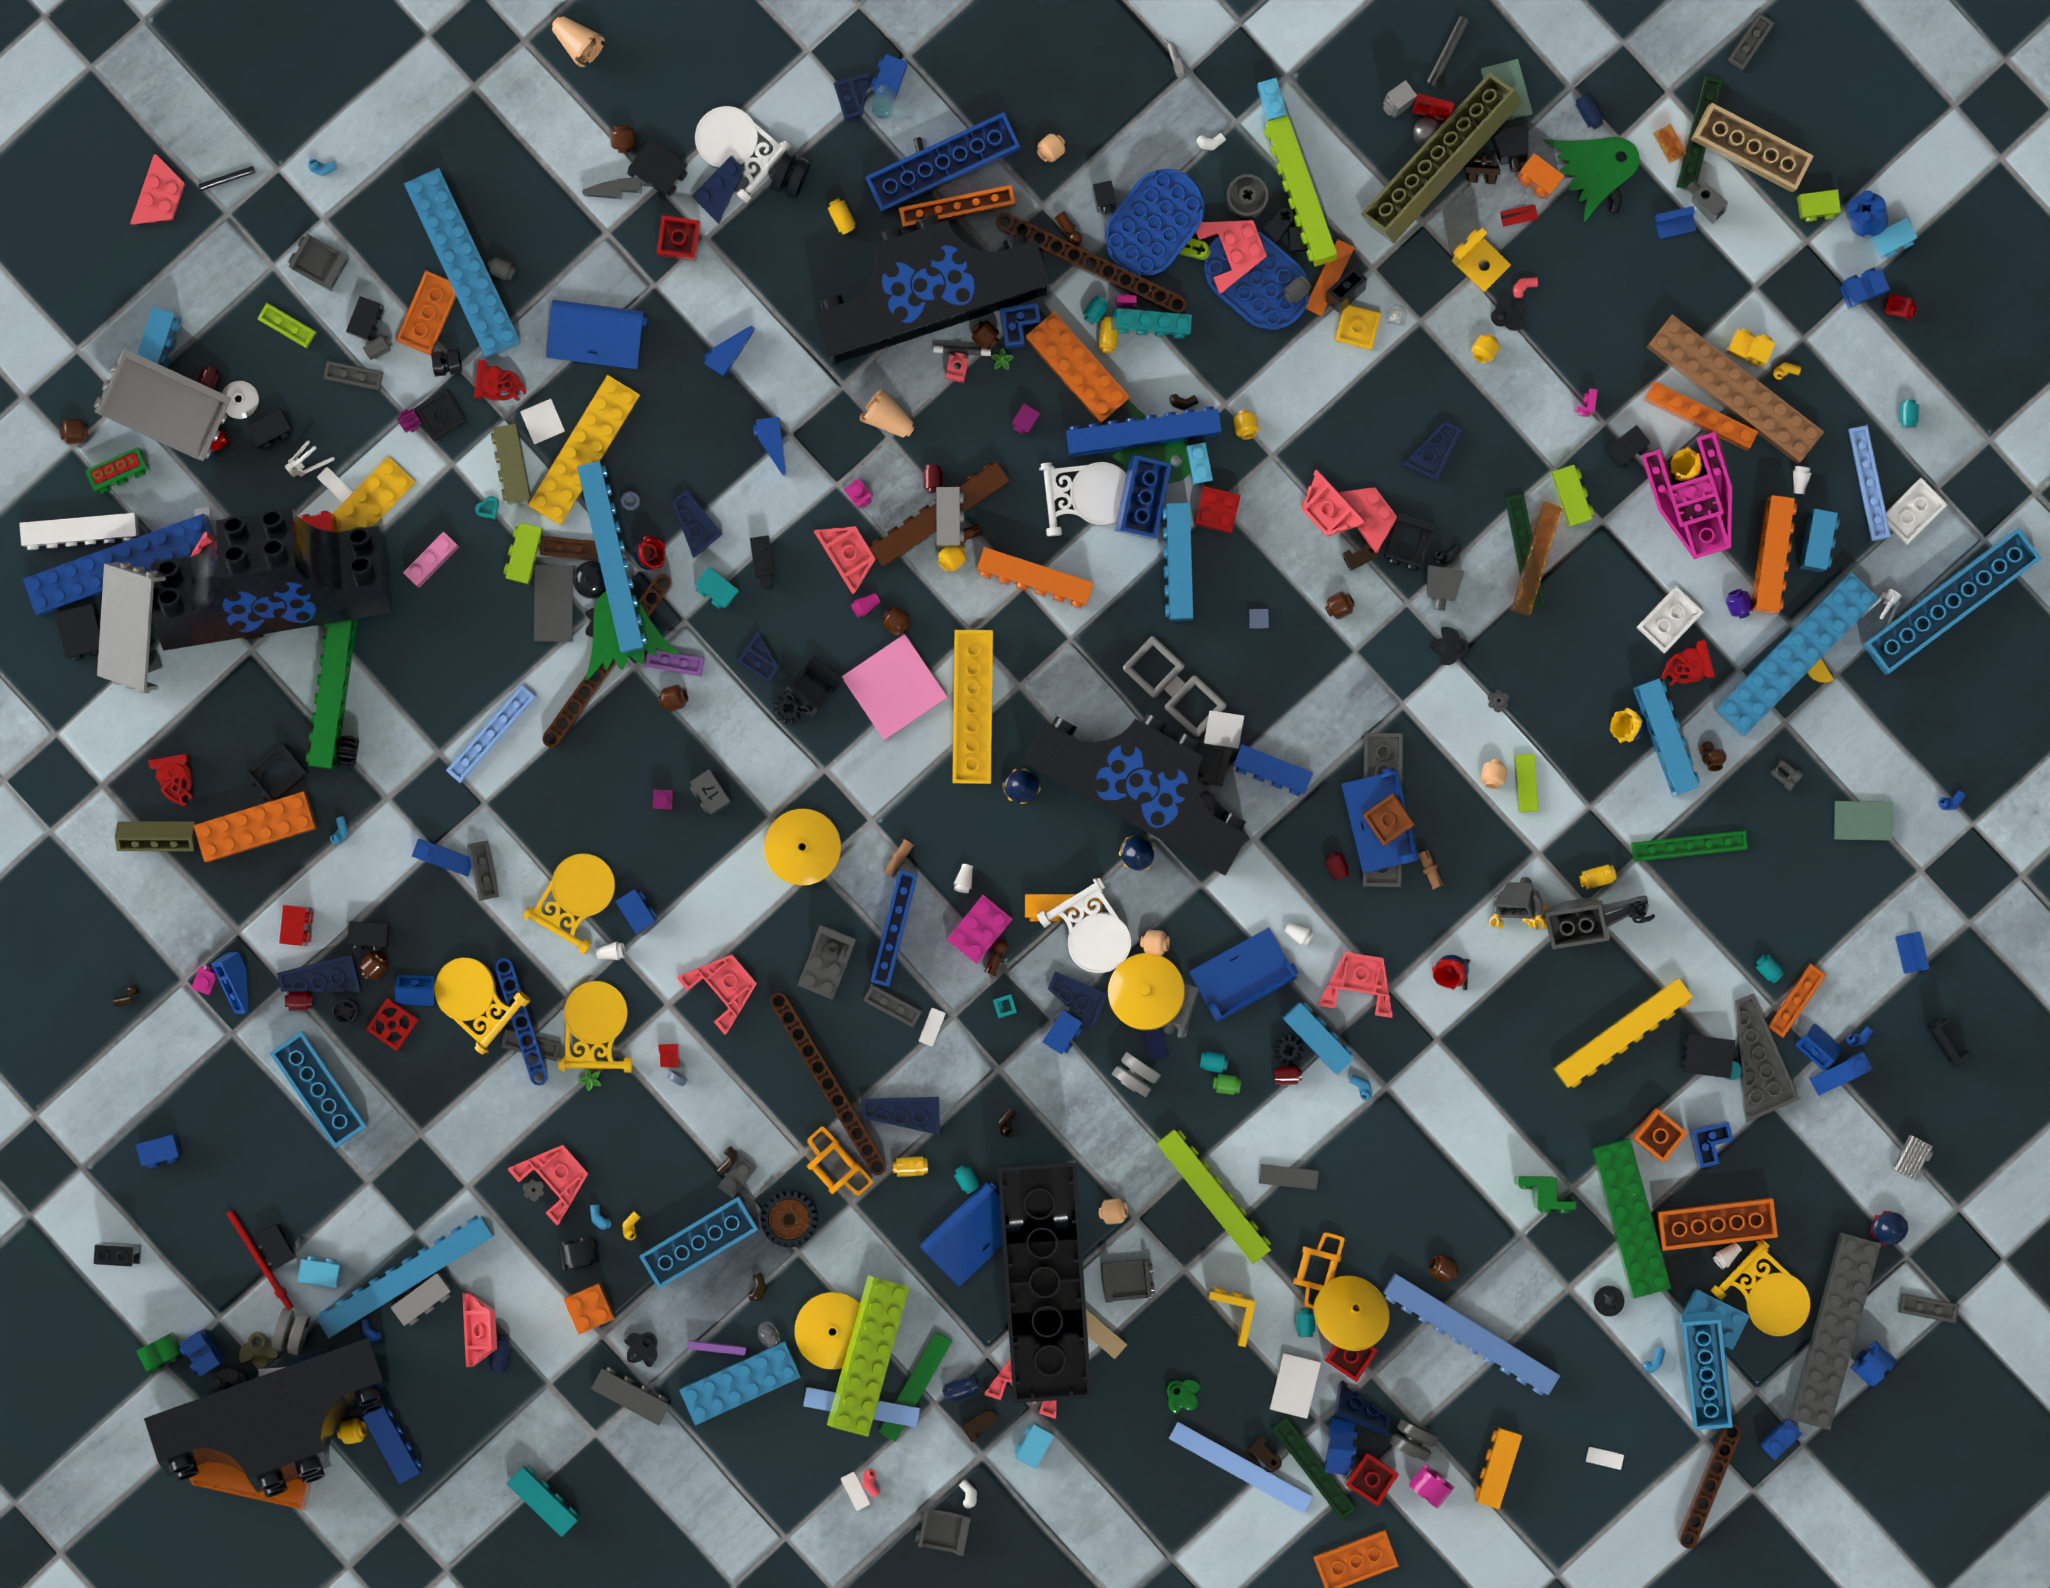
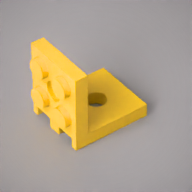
M1481 228L1479 231L1475 229L1466 239L1468 242L1466 244L1462 242L1454 250V257L1451 261L1484 293L1511 264L1484 239L1488 232ZM1480 261H1487L1489 269L1482 271L1479 268Z
M1214 1287L1213 1290L1209 1289L1208 1299L1244 1307L1237 1344L1238 1346L1246 1347L1256 1301L1253 1298L1245 1297L1242 1292L1233 1291L1230 1294L1220 1287Z

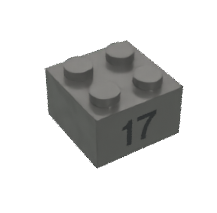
M709 769L690 781L692 786L689 788L695 797L699 796L702 800L700 805L705 813L710 812V814L714 815L732 803L712 770Z

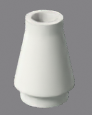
M1795 466V470H1793V493L1805 494L1812 474L1810 467Z
M962 864L953 883L955 891L969 893V890L972 889L973 866Z
M1290 922L1284 931L1301 946L1305 945L1308 947L1314 936L1311 929Z
M617 941L596 948L597 959L621 960V958H625V946Z
M1734 1242L1716 1252L1713 1260L1721 1269L1728 1268L1742 1249Z

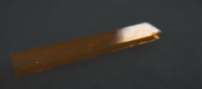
M1546 501L1542 504L1511 611L1525 616L1531 615L1562 511L1560 506Z

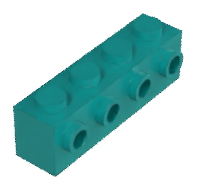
M1117 308L1112 310L1111 330H1117V333L1129 334L1130 331L1136 332V335L1153 333L1156 337L1173 335V338L1184 339L1185 336L1191 334L1192 315Z
M523 1465L506 1484L562 1537L578 1521V1512L572 1506L568 1508L563 1503L565 1501L563 1497L557 1492L554 1494L549 1489L551 1486L544 1479L540 1481L535 1476L537 1473L532 1467Z

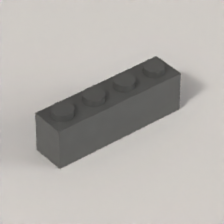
M603 1367L591 1389L659 1426L671 1404L668 1402L669 1399L662 1394L657 1396L651 1393L652 1389L643 1384L641 1387L634 1384L635 1380L626 1375L624 1378L617 1374L618 1371L612 1367Z

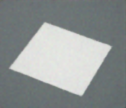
M551 399L520 411L534 444L565 432Z
M1209 711L1204 743L1238 749L1244 716Z

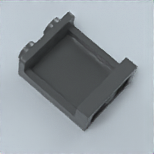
M307 234L306 237L303 236L300 239L298 251L291 255L288 261L290 263L289 268L325 289L332 291L350 258Z
M1148 1259L1102 1263L1106 1303L1143 1298L1151 1299V1294H1155L1154 1282H1150V1275H1153L1152 1263H1148Z
M926 1507L925 1512L921 1511L919 1523H922L921 1531L917 1530L915 1542H919L918 1547L920 1548L927 1547L963 1556L971 1516Z

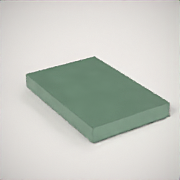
M1518 59L1481 68L1483 79L1490 72L1513 88L1523 101L1505 122L1533 115Z
M1834 801L1835 840H1892L1893 802Z

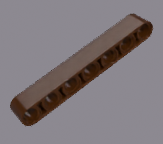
M1733 1423V1427H1735L1736 1433L1733 1436L1727 1435L1728 1428H1721L1677 1538L1679 1543L1685 1548H1693L1697 1544L1740 1439L1741 1429L1735 1423ZM1724 1444L1728 1445V1452L1720 1454V1447ZM1719 1462L1721 1469L1718 1472H1713V1464ZM1708 1480L1714 1482V1486L1710 1490L1705 1489V1483ZM1705 1498L1707 1501L1706 1505L1702 1508L1698 1507V1500ZM1693 1516H1698L1699 1523L1694 1526L1691 1525L1690 1519ZM1686 1534L1692 1535V1540L1689 1543L1683 1542V1537Z

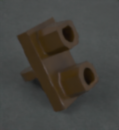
M1482 152L1481 158L1474 157V163L1481 164L1467 163L1465 165L1467 182L1478 183V174H1486L1485 183L1496 184L1497 176L1500 175L1501 171L1500 166L1486 165L1493 164V158H1486L1485 152Z

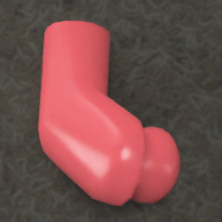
M1537 277L1519 279L1513 286L1514 297H1523V292L1527 287H1538Z
M867 1469L863 1473L862 1486L874 1498L881 1491L874 1485L875 1470Z

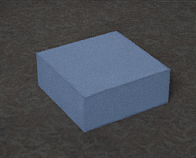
M1249 609V629H1268V609Z

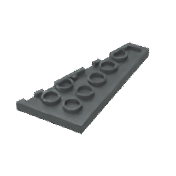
M1753 993L1735 1001L1746 1122L1800 1100Z

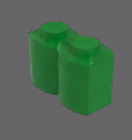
M173 1332L136 1351L146 1371L152 1369L153 1372L163 1368L162 1363L169 1361L171 1364L180 1359L179 1355L182 1354L180 1352L181 1347Z

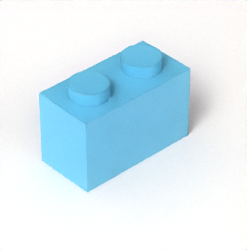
M1277 78L1259 82L1257 89L1266 120L1270 121L1286 116L1287 112Z
M1908 218L1887 227L1879 235L1870 237L1880 258L1885 255L1889 258L1897 254V249L1902 246L1906 249L1914 245L1913 241L1918 238Z
M1206 443L1186 446L1185 451L1192 486L1212 482L1213 478Z
M307 1255V1258L301 1259L298 1282L336 1288L339 1285L342 1264L337 1263V1259L326 1258V1261L318 1260V1256Z
M1033 1423L1032 1426L1028 1425L1023 1434L1026 1436L1024 1442H1019L1014 1452L1017 1453L1016 1459L1036 1469L1051 1443L1054 1433Z

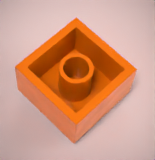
M1533 153L1518 173L1517 178L1522 186L1532 188L1534 190L1533 193L1538 198H1545L1547 200L1564 178V175Z
M1654 1108L1631 1138L1656 1159L1664 1163L1688 1133L1659 1109Z
M601 1282L563 1299L578 1335L616 1318Z

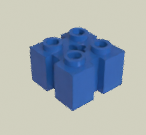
M1875 267L1864 271L1861 277L1854 275L1847 278L1840 287L1848 309L1881 296L1890 290L1882 269L1876 270Z
M206 1329L197 1332L179 1344L181 1346L180 1352L185 1358H190L192 1361L191 1369L196 1375L199 1374L200 1377L226 1361Z

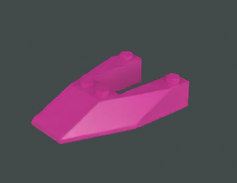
M1713 431L1696 438L1707 475L1685 482L1673 484L1662 448L1641 455L1659 512L1694 559L1731 548L1732 483L1718 431Z

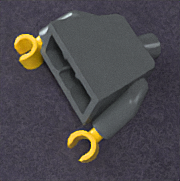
M1522 877L1520 882L1507 883L1504 889L1494 897L1492 911L1494 916L1489 920L1491 927L1495 928L1496 924L1497 928L1501 929L1504 926V922L1500 918L1533 919L1536 915L1533 926L1538 930V924L1542 922V928L1544 930L1547 928V923L1542 919L1544 913L1541 896L1535 890L1531 879L1528 877Z

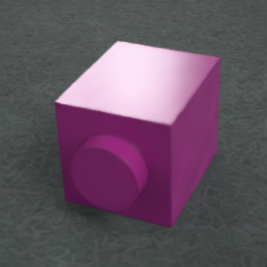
M1023 404L1012 422V425L1015 426L1013 430L1021 435L1024 433L1028 435L1038 420L1040 413Z
M653 789V809L674 810V790Z

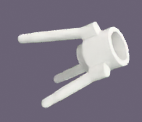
M307 440L296 454L288 460L289 463L285 465V468L294 478L297 475L302 477L306 473L334 461L335 458L331 457L303 470L305 465L302 461L316 449V446H313L302 457L298 458L310 443Z
M1889 589L1887 593L1882 592L1879 599L1861 618L1884 600L1882 603L1886 607L1880 619H1883L1888 610L1892 609L1886 624L1887 626L1893 621L1897 608L1901 604L1899 601L1902 596L1893 589Z

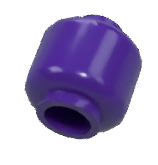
M1742 589L1731 591L1725 600L1731 616H1739L1740 619L1749 616V612L1754 607L1749 593L1742 591Z

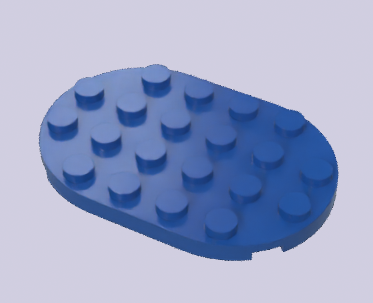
M1159 169L1143 176L1125 197L1107 224L1105 232L1107 251L1113 262L1117 266L1138 276L1154 275L1168 268L1202 224L1205 214V201L1198 184L1189 175L1175 169Z
M1258 231L1267 257L1222 294H1219L1213 277L1231 271V267L1218 236L1210 245L1211 253L1204 261L1205 277L1212 291L1243 319L1257 328L1277 330L1294 323L1302 315L1308 304L1309 292L1297 304L1293 302L1290 304L1284 299L1283 290L1295 278L1303 276L1308 281L1301 266L1274 242Z

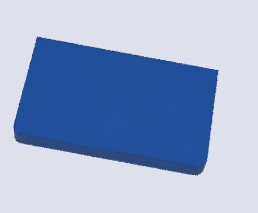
M1694 206L1656 214L1654 220L1659 239L1696 231L1693 217L1695 214Z
M1921 931L1895 937L1905 974L1930 969Z
M397 974L395 983L396 1004L434 1006L436 977Z
M1813 1024L1809 1031L1795 1044L1823 1071L1835 1062L1843 1050L1840 1045L1816 1024Z

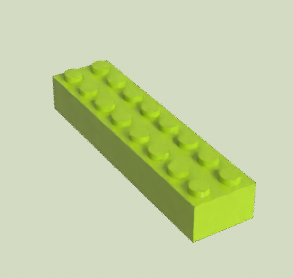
M868 1275L827 1421L828 1426L869 1436L909 1286Z

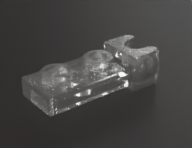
M1185 983L1183 1006L1178 1015L1164 1029L1165 1033L1172 1034L1174 1028L1177 1027V1035L1180 1038L1186 1037L1189 1021L1200 990L1198 987Z

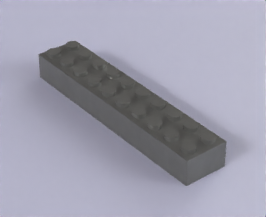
M1842 1232L1839 1234L1789 1418L1827 1430L1831 1429L1881 1247L1880 1243Z

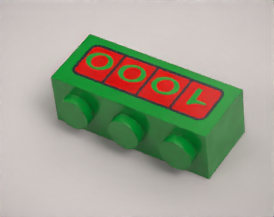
M136 447L86 469L85 472L94 492L104 494L111 491L112 486L127 484L130 478L135 477L137 479L145 476L146 471L150 470L142 450Z

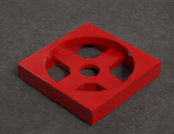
M1417 93L1411 113L1445 122L1452 113L1454 103Z
M387 998L365 1030L398 1051L420 1019ZM388 1008L397 1009L393 1017H388L382 1012ZM403 1015H406L409 1020V1028L407 1030L399 1022ZM377 1019L384 1023L385 1029L381 1034L378 1033L376 1028ZM390 1021H395V1028L389 1027ZM392 1032H397L402 1036L397 1041L387 1040Z

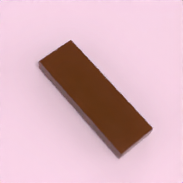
M541 536L540 556L598 560L595 541Z

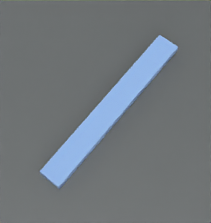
M1180 1422L1176 1423L1169 1436V1439L1303 1514L1313 1497Z

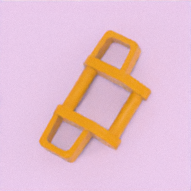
M820 1127L807 1139V1143L817 1157L806 1167L809 1170H813L829 1188L828 1191L831 1194L844 1185L855 1196H860L873 1184V1180L862 1169V1166L850 1157L840 1146L838 1139H835L825 1127ZM823 1132L832 1143L820 1153L812 1140L818 1133ZM833 1149L851 1168L836 1184L817 1165ZM858 1171L867 1180V1185L860 1191L854 1189L847 1182Z
M1324 1232L1317 1249L1305 1246L1302 1248L1303 1256L1297 1278H1294L1293 1284L1306 1287L1304 1305L1308 1308L1314 1309V1305L1308 1303L1310 1288L1320 1291L1326 1283L1334 1279L1337 1264L1341 1261L1342 1257L1340 1255L1345 1240L1342 1236ZM1326 1237L1340 1240L1337 1254L1321 1251ZM1311 1255L1331 1260L1324 1285L1304 1280Z

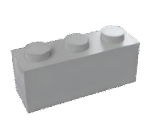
M1406 80L1387 93L1383 102V109L1388 116L1392 115L1393 118H1396L1413 105L1417 95Z
M936 487L937 546H960V542H964V530H960V522H964V511H960V503H964V492H960V487Z
M438 1272L390 1308L403 1326L407 1324L412 1326L420 1320L418 1317L424 1312L427 1315L435 1309L434 1304L440 1301L443 1303L450 1298L449 1293L453 1290L441 1273Z

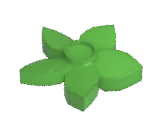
M1003 348L1000 350L999 355H991V358L997 361L994 369L1002 366L1004 369L1009 370L1008 362L1014 356L1006 355Z
M585 1069L586 1077H582L579 1082L586 1084L588 1091L592 1089L593 1085L601 1086L600 1081L597 1079L600 1071L592 1074L590 1070Z

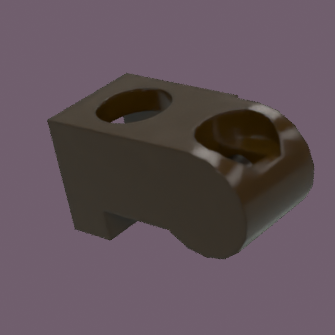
M1367 543L1354 554L1348 550L1341 555L1349 571H1352L1375 559L1379 555L1380 550L1375 553Z
M991 1409L984 1410L962 1424L961 1427L970 1441L974 1442L978 1439V1432L986 1427H993L996 1424L997 1414Z
M1260 1436L1246 1452L1266 1472H1275L1282 1465L1281 1458L1277 1454H1273L1264 1445L1267 1440Z

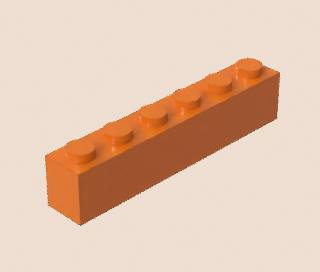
M1012 185L901 207L899 212L903 230L917 227L916 221L932 215H937L939 222L1016 207Z
M1656 381L1651 384L1644 398L1645 402L1709 433L1718 431L1719 438L1746 451L1751 448L1758 431Z

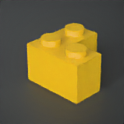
M1742 328L1735 331L1726 353L1762 368L1767 363L1776 343L1765 334L1754 337L1752 332Z

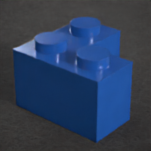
M1038 303L1000 309L1005 348L1011 349L1025 346L1022 327L1036 326L1041 323Z
M1728 1121L1689 1130L1698 1168L1719 1164L1715 1145L1734 1141Z
M1331 1418L1325 1459V1473L1348 1475L1349 1468H1353V1456L1356 1455L1357 1444H1353V1441L1357 1439V1429H1354L1353 1422Z

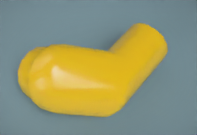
M1783 362L1774 369L1773 376L1777 380L1783 379L1788 373L1799 376L1801 366Z
M635 1211L622 1224L623 1235L630 1241L636 1238L634 1224L641 1218Z

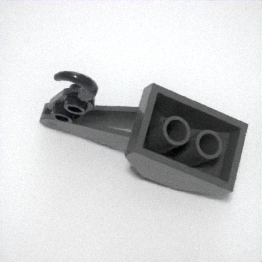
M1638 896L1604 905L1601 900L1589 898L1569 900L1546 909L1544 913L1552 949L1609 941V926L1628 916L1632 918L1634 923L1649 922L1655 918V914L1644 917L1649 908L1647 896ZM1618 910V911L1613 912V913H1611V914L1605 915V913Z

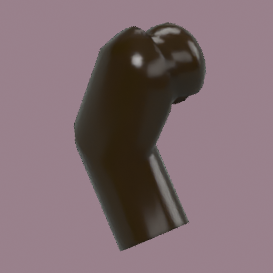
M1172 394L1169 398L1170 404L1180 410H1186L1199 403L1195 395L1184 399L1179 397L1178 394Z
M130 985L127 987L128 994L115 997L113 999L114 1006L130 1005L139 996L140 992L137 986Z
M1010 1108L998 1120L999 1132L1005 1137H1010L1013 1132L1010 1120L1016 1113Z
M729 1146L724 1151L728 1158L717 1168L721 1175H724L734 1165L738 1155L737 1150H734L732 1146Z
M762 1273L752 1275L755 1287L748 1294L750 1301H759L766 1291Z

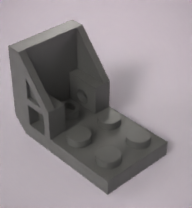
M820 925L797 986L833 1000L857 939Z

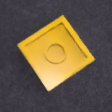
M1348 305L1342 311L1335 341L1372 350L1381 313Z

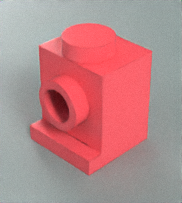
M955 352L954 356L950 355L945 379L964 383L969 359L965 358V354ZM959 363L961 368L958 370L954 369V364Z

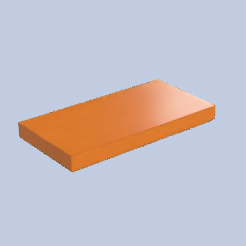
M425 270L397 335V342L431 356L456 299L455 292L448 279Z
M1386 1530L1313 1556L1325 1588H1343L1399 1567Z

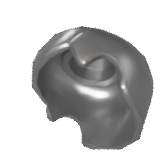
M1420 118L1414 126V141L1422 147L1438 130L1441 124L1435 118Z

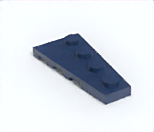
M353 954L277 973L281 992H362Z
M939 1097L862 1099L863 1119L940 1135Z

